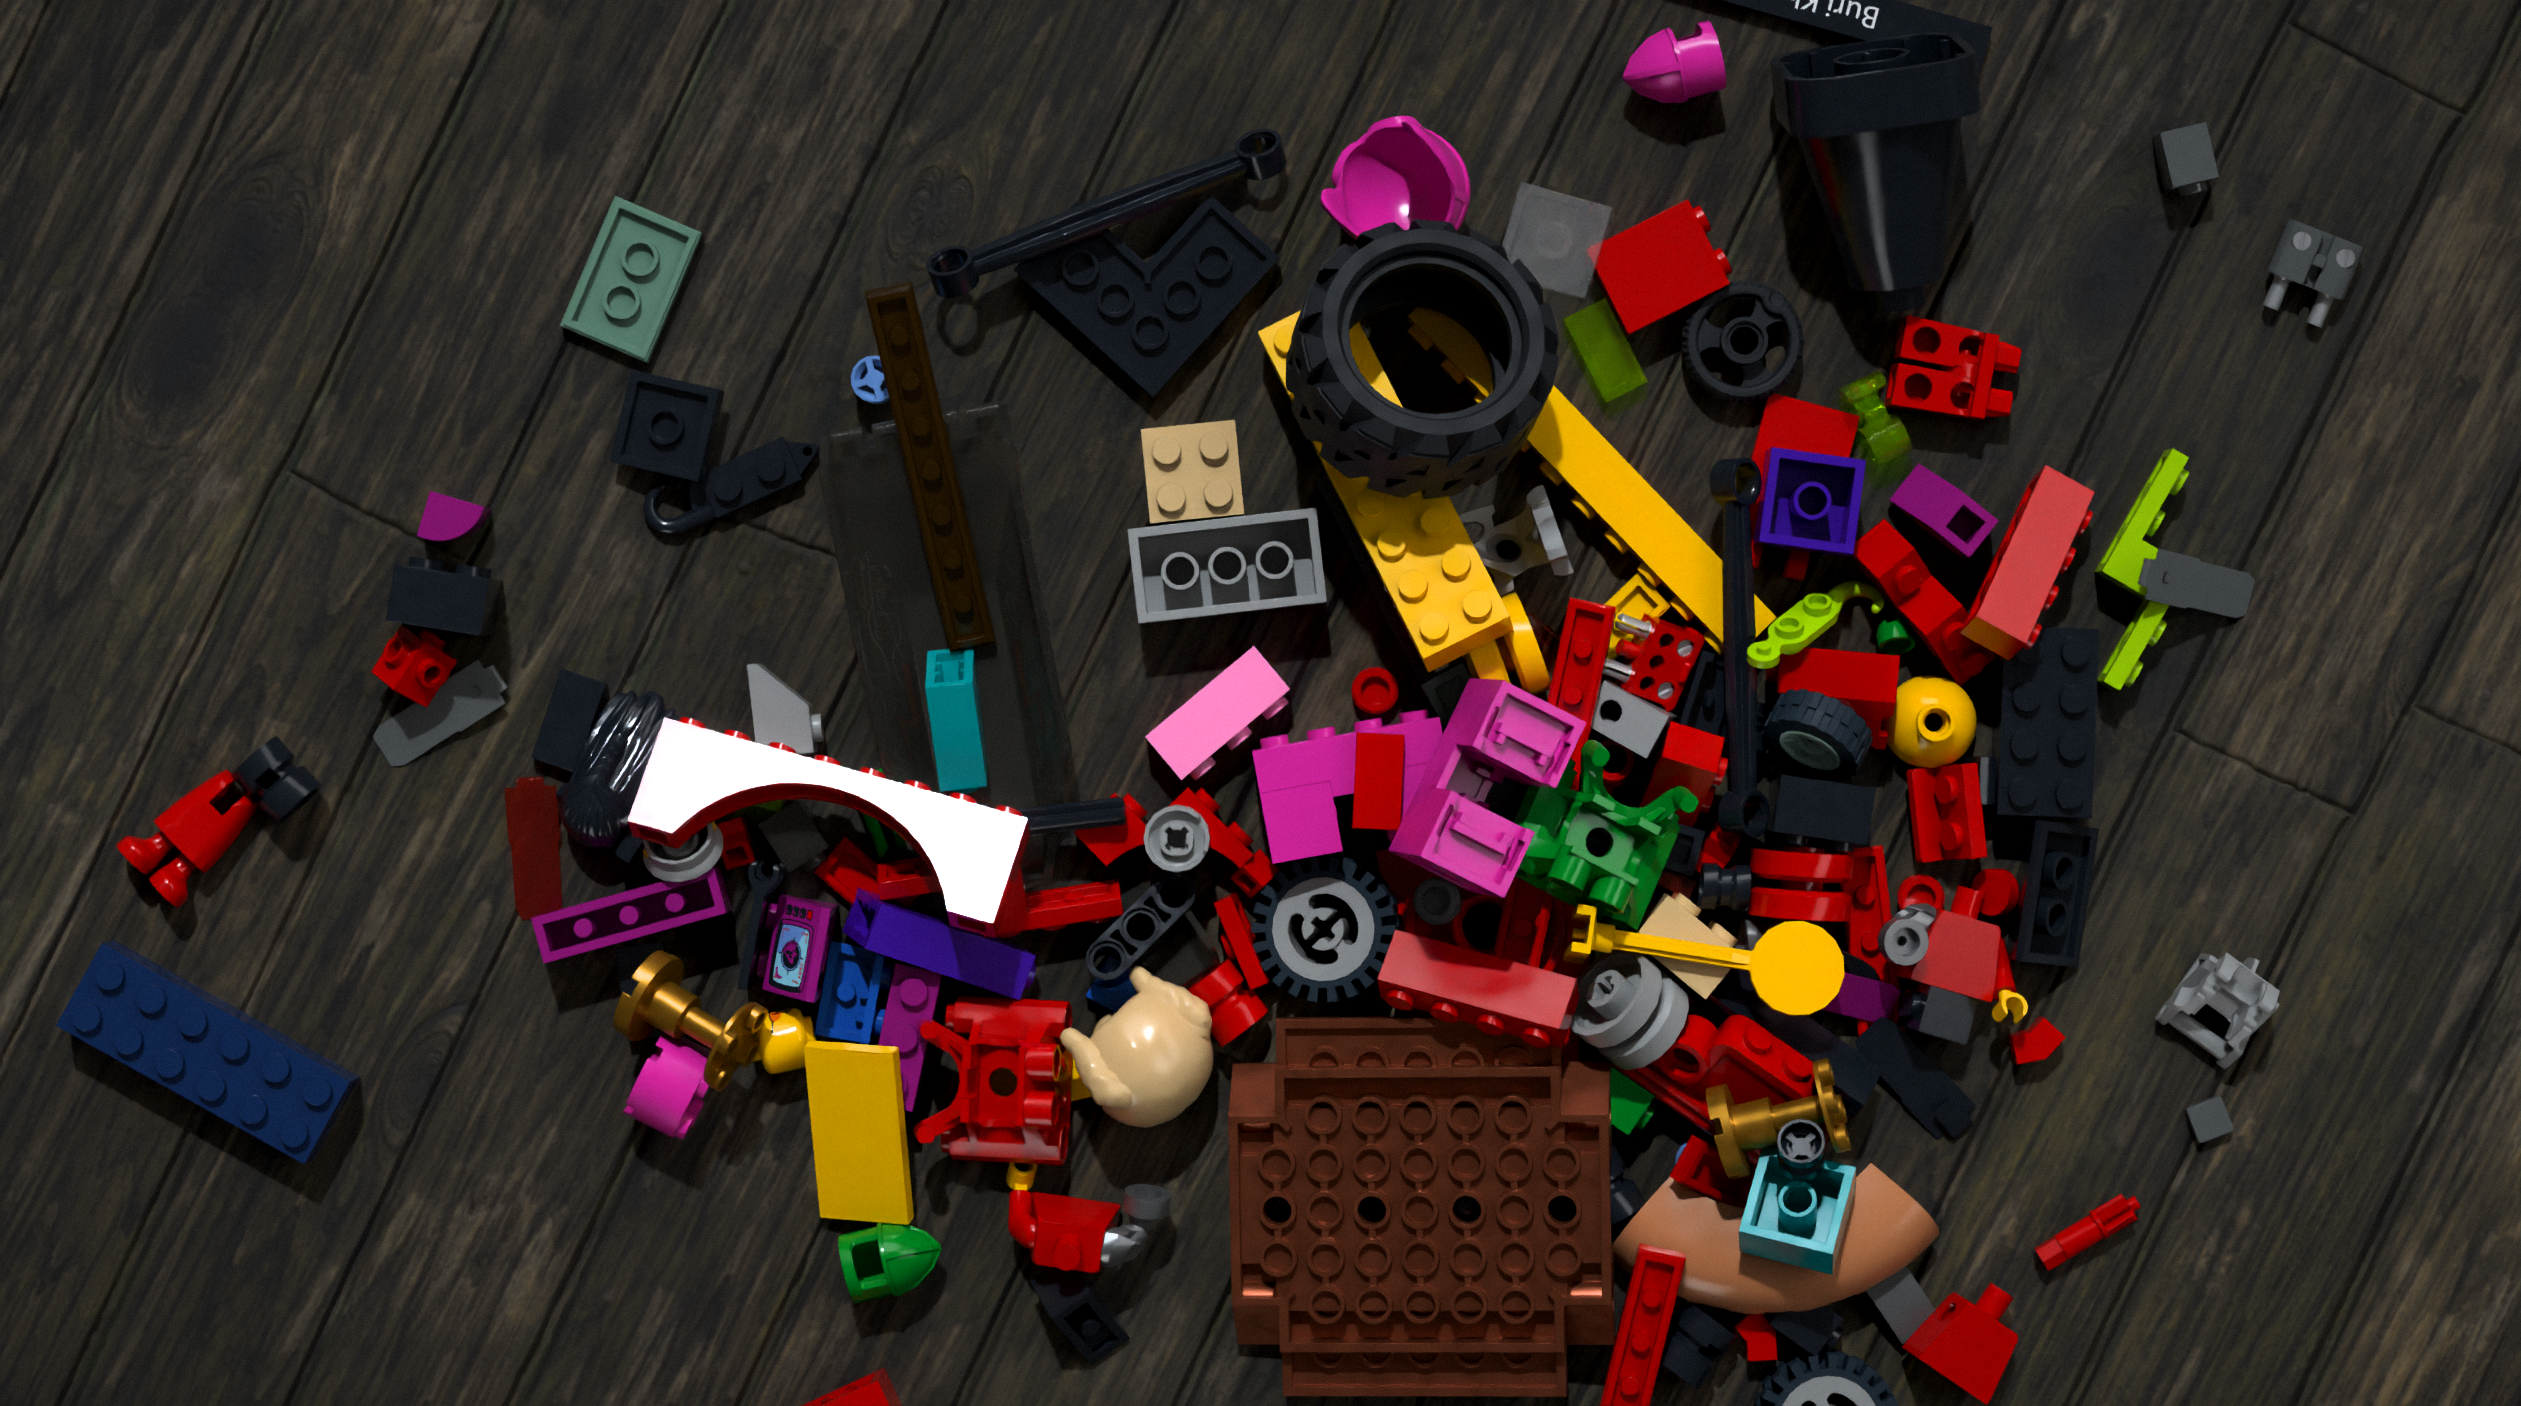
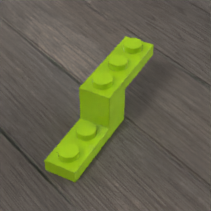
M2173 448L2164 450L2094 571L2143 600L2098 677L2097 682L2112 691H2120L2123 685L2130 687L2134 683L2143 667V663L2138 660L2147 644L2153 647L2157 643L2167 625V622L2162 620V617L2169 605L2145 599L2147 587L2139 585L2138 580L2144 558L2156 559L2158 552L2156 547L2142 539L2145 534L2151 537L2156 532L2165 516V512L2160 510L2169 493L2175 496L2179 492L2189 474V471L2183 469L2189 457Z

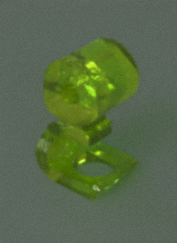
M1875 371L1838 389L1840 397L1852 404L1863 418L1865 425L1858 432L1872 460L1879 467L1912 451L1913 447L1899 417L1895 413H1887L1884 403L1879 400L1878 390L1886 385V379L1882 373Z

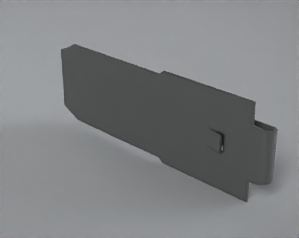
M2158 548L2156 559L2144 558L2138 584L2147 587L2145 595L2147 600L2184 609L2190 607L2238 618L2247 613L2255 580L2246 572L2202 562L2199 558Z
M476 660L448 678L439 688L427 708L415 702L379 725L373 735V739L391 767L404 766L457 731L462 732L504 705L506 702L500 693L507 688V685L494 665L484 669L480 661Z

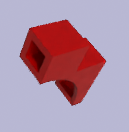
M1885 519L1855 542L1854 554L1852 556L1865 576L1905 618L1955 683L1962 686L1996 658L1991 650L1959 633L1968 615L1967 611L1931 575L1915 548Z
M1188 786L1168 805L1187 806L1200 813L1208 824L1210 833L1209 847L1229 858L1239 868L1254 855L1248 848L1254 840L1235 821L1227 826L1215 814L1221 806L1202 787L1195 793ZM1115 792V793H1114L1113 795H1111L1109 798L1120 797V796ZM1129 793L1123 797L1127 811L1126 823L1117 826L1074 831L1076 836L1106 866L1126 851L1144 844L1143 838L1147 824L1142 818L1148 812Z

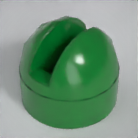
M1896 616V621L1889 623L1887 618H1884L1877 627L1876 640L1878 650L1882 654H1903L1913 649L1916 645L1913 628L1901 616Z

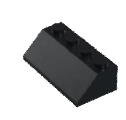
M1731 968L1705 1000L1699 996L1696 1000V1005L1687 1014L1701 1016L1709 1020L1717 1029L1729 1016L1743 1015L1755 1021L1812 1062L1828 1058L1835 1079V1085H1833L1835 1095H1841L1847 1116L1845 1125L1865 1106L1883 1071L1808 1015L1788 1016L1772 1010L1758 997L1750 981V974L1745 970Z

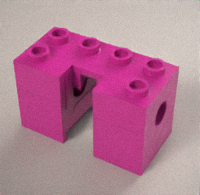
M1469 678L1388 851L1470 892L1505 898L1535 832L1489 811L1491 805L1484 802L1493 782L1502 783L1504 776L1524 785L1556 788L1587 722L1505 680Z
M1420 709L1399 713L1400 723L1383 726L1381 718L1354 722V732L1336 735L1335 727L1331 726L1306 731L1308 739L1289 743L1287 734L1260 739L1261 748L1253 749L1252 754L1272 864L1343 851L1337 821V810L1333 797L1354 793L1356 732L1405 735L1401 803L1402 822L1443 735L1440 717H1429L1428 709ZM1386 830L1387 839L1390 842L1393 841L1397 830Z

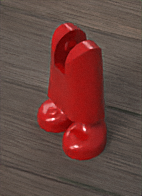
M227 769L191 790L153 821L160 829L155 835L146 839L125 836L116 845L122 855L134 867L146 875H149L175 846L181 851L173 861L156 871L149 878L156 890L176 908H180L188 899L187 881L196 867L202 872L207 873L233 844L259 805V801L254 796L246 794L234 803L224 815H221L212 806L236 782L231 777L232 773Z

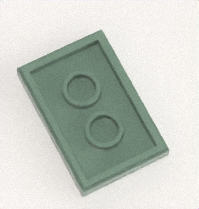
M615 196L560 326L649 363L703 233Z

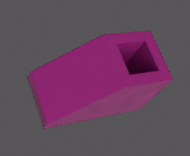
M1919 463L1888 500L1961 559L1970 558L1999 521L1964 492Z

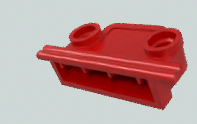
M1687 1015L1685 1025L1676 1041L1657 1060L1643 1068L1625 1070L1616 1067L1612 1063L1610 1064V1066L1647 1090L1655 1098L1713 1138L1717 1133L1714 1120H1710L1706 1100L1707 1088L1727 1084L1735 1105L1766 1097L1770 1098L1772 1105H1777L1813 1096L1817 1091L1813 1073V1062L1755 1021L1743 1015L1729 1016L1718 1029L1709 1020L1701 1016ZM1824 1122L1817 1125L1824 1133L1826 1150L1830 1136ZM1762 1148L1748 1151L1749 1163L1757 1167Z

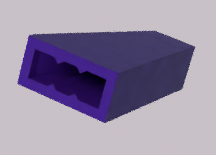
M861 888L857 889L854 903H852L842 932L863 948L1020 1000L1023 990H1027L1031 986L1036 973V964L1034 963L1036 956L1025 948L999 938L983 937L981 934L950 926V922L947 919L911 906H906L892 899L880 900V895Z

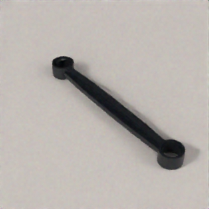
M1271 129L1250 131L1236 141L1235 150L1098 198L971 251L963 246L943 248L935 252L926 263L934 291L937 295L945 298L962 296L977 286L979 276L1100 234L1105 229L1118 224H1126L1240 176L1251 180L1271 178L1280 173L1287 163L1280 135Z
M1731 458L1718 460L1712 467L1709 479L1710 491L1714 500L1723 506V643L1730 791L1725 793L1720 801L1718 820L1722 831L1729 837L1757 838L1764 834L1770 821V807L1767 798L1763 793L1757 791V668L1751 666L1747 661V648L1754 643V638L1756 637L1749 505L1758 499L1762 480L1760 470L1752 459ZM1744 809H1745V819L1743 818V810H1744Z

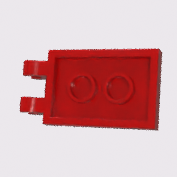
M1775 393L1766 398L1750 459L1757 464L1762 480L1765 451L1771 447L1849 458L1860 416ZM1759 497L1753 504L1749 505L1753 569L1758 568L1763 551L1762 545L1753 544ZM1785 549L1789 550L1782 577L1797 581L1804 580L1810 552Z

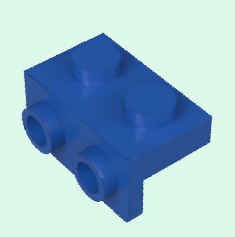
M831 941L814 1035L868 1045L871 1044L872 1036L880 1037L886 1009L877 1008L880 989L889 991L894 963L887 962L885 955L867 950L862 946Z

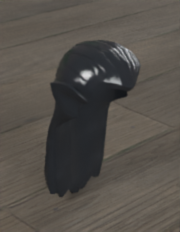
M631 690L627 694L619 692L609 700L599 714L581 749L569 783L562 786L555 794L560 804V818L571 837L584 847L593 850L597 849L598 851L617 848L626 833L630 832L627 820L664 717L678 720V716L675 715L676 710L672 708L665 711L664 698L660 694L649 690L637 698L636 692Z

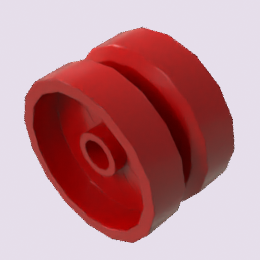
M1781 845V848H1751V873L1760 878L1777 879L1779 883L1778 886H1756L1751 889L1748 915L1811 921H1850L1852 897L1843 891L1823 889V883H1846L1853 879L1854 854L1826 852L1825 848L1795 845Z

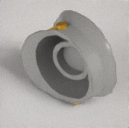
M714 821L694 834L679 849L642 839L645 867L653 876L670 882L696 879L708 872L720 859L724 848L722 832Z

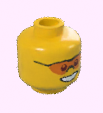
M797 1008L768 1013L754 1039L760 1042L759 1051L752 1062L761 1060L764 1069L770 1074L805 1068L803 1047L809 1040L817 1041L816 1035H814L815 1030L811 1016L804 1017Z

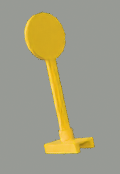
M1577 904L1570 913L1568 924L1582 926V929L1573 928L1571 936L1573 939H1579L1580 943L1572 942L1563 955V961L1582 964L1590 955L1591 950L1604 953L1619 950L1745 970L1750 974V981L1758 997L1772 1010L1788 1016L1810 1015L1825 1008L1839 993L1845 976L1844 957L1836 940L1822 927L1806 921L1784 922L1767 930L1757 941L1754 949L1748 951L1615 930V925L1597 923L1596 906Z

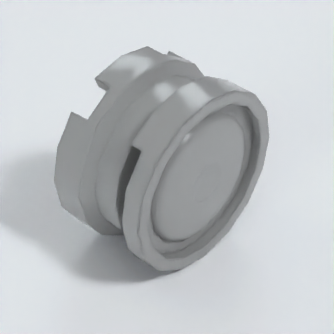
M1172 805L1162 808L1152 816L1146 825L1143 839L1146 853L1153 863L1163 870L1180 872L1190 870L1201 862L1208 851L1210 833L1208 824L1200 813L1191 807Z

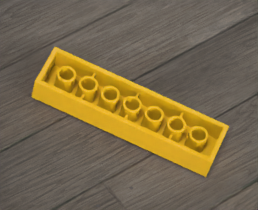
M1300 311L1258 331L1264 350L1291 403L1293 402L1294 394L1288 391L1286 387V356ZM1358 322L1349 330V339L1352 355L1360 372L1377 392L1402 407L1368 338ZM1311 441L1428 673L1514 630L1511 617L1449 496L1422 499L1421 490L1403 498L1367 488L1370 478L1365 476L1350 479L1344 476L1320 456L1322 443Z

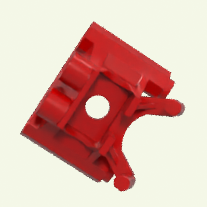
M958 996L956 1002H948L945 1014L946 1027L932 1019H922L918 1023V1033L928 1042L951 1054L959 1071L960 1082L956 1097L948 1108L920 1121L915 1126V1138L920 1143H931L936 1136L941 1134L942 1152L949 1153L953 1160L1064 1165L1067 1158L1070 1128L1072 1055L1063 1047L1060 1034L1063 1030L1072 1028L1073 1019L1070 1002ZM959 1034L970 1035L969 1040ZM998 1068H1008L1016 1075L1017 1087L1009 1096H1000L991 1088V1076Z

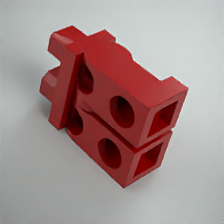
M1910 315L1903 316L1899 319L1892 359L1940 367V370L1903 363L1891 365L1883 407L1915 410L1974 421L1985 419V417H2007L2011 411L2013 392L1990 388L1993 370L2016 374L2022 350L2006 342L1999 341L2000 335L1983 333Z

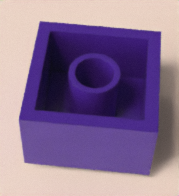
M1776 447L1766 450L1753 544L1842 557L1853 555L1866 460Z

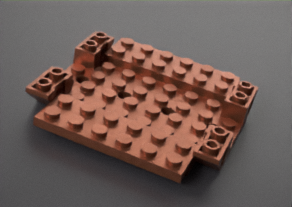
M1434 1016L1278 1017L1276 1019V1062L1233 1063L1228 1112L1232 1310L1238 1344H1280V1352H1282L1283 1396L1566 1397L1567 1345H1615L1614 1252L1611 1242L1610 1159L1612 1156L1611 1069L1609 1060L1562 1062V1048L1551 1045L1547 1048H1538L1527 1044L1518 1036L1507 1033L1491 1035L1481 1031L1474 1024L1457 1020L1455 1023H1448ZM1369 1196L1381 1199L1386 1207L1385 1217L1377 1222H1370L1364 1219L1359 1210L1361 1200ZM1463 1196L1475 1198L1481 1207L1480 1216L1471 1222L1459 1219L1454 1211V1203L1457 1199ZM1557 1196L1571 1198L1576 1205V1215L1569 1221H1558L1553 1218L1549 1211V1203L1553 1198ZM1272 1197L1286 1199L1291 1206L1290 1218L1284 1222L1271 1220L1265 1211L1267 1200Z

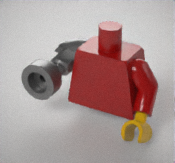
M1957 885L1950 912L1935 908L1927 903L1910 904L1894 915L1880 929L1877 939L1878 949L1885 959L1898 964L1894 975L1992 1003L1994 996V999L1999 1002L1992 1009V1017L1998 1022H2002L2007 1016V1009L2013 1013V1021L2016 1024L2027 1013V1002L2016 990L2012 967L2005 941L2001 937L2000 926L1977 920L1985 895L1984 892Z
M1015 1163L1009 1164L1006 1182L1014 1191L1009 1193L1008 1230L1017 1242L1029 1249L1032 1263L1036 1265L1055 1267L1064 1271L1076 1270L1097 1273L1103 1267H1112L1133 1260L1143 1250L1144 1243L1150 1238L1147 1233L1155 1228L1158 1221L1169 1215L1171 1201L1169 1191L1154 1185L1134 1184L1125 1188L1123 1210L1130 1216V1222L1127 1225L1122 1224L1118 1227L1121 1204L1040 1192L1031 1193L1028 1189L1033 1186L1038 1165L1029 1164L1028 1171L1022 1172L1015 1167Z

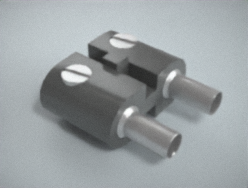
M2289 218L2267 271L2274 273L2275 277L2263 305L2278 311L2289 283L2292 281L2317 290L2318 295L2306 322L2322 328L2333 299L2344 300L2365 248Z

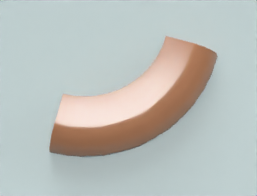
M1870 1163L1856 1177V1190L1833 1275L1740 1252L1739 1228L1745 1208L1712 1200L1677 1182L1670 1176L1627 1224L1613 1243L1612 1249L1614 1252V1262L1630 1274L1632 1273L1639 1243L1685 1253L1686 1260L1677 1296L1686 1299L1685 1301L1689 1303L1728 1309L1727 1311L1765 1314V1312L1812 1310L1828 1306L1830 1303L1843 1300L1852 1295L1866 1292L1874 1285L1893 1274H1897L1914 1261L1940 1233L1938 1226L1925 1209L1900 1186Z

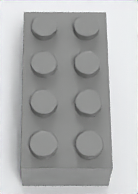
M1316 508L1128 529L1138 624L1327 602Z

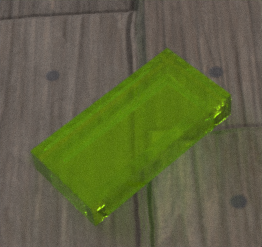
M1606 298L1563 319L1604 403L1648 382Z

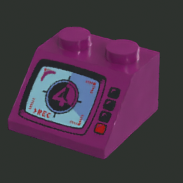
M784 894L779 896L778 904L770 903L765 924V931L773 932L770 949L761 950L757 967V977L764 978L762 990L812 1003L821 998L830 943L833 939L839 904Z

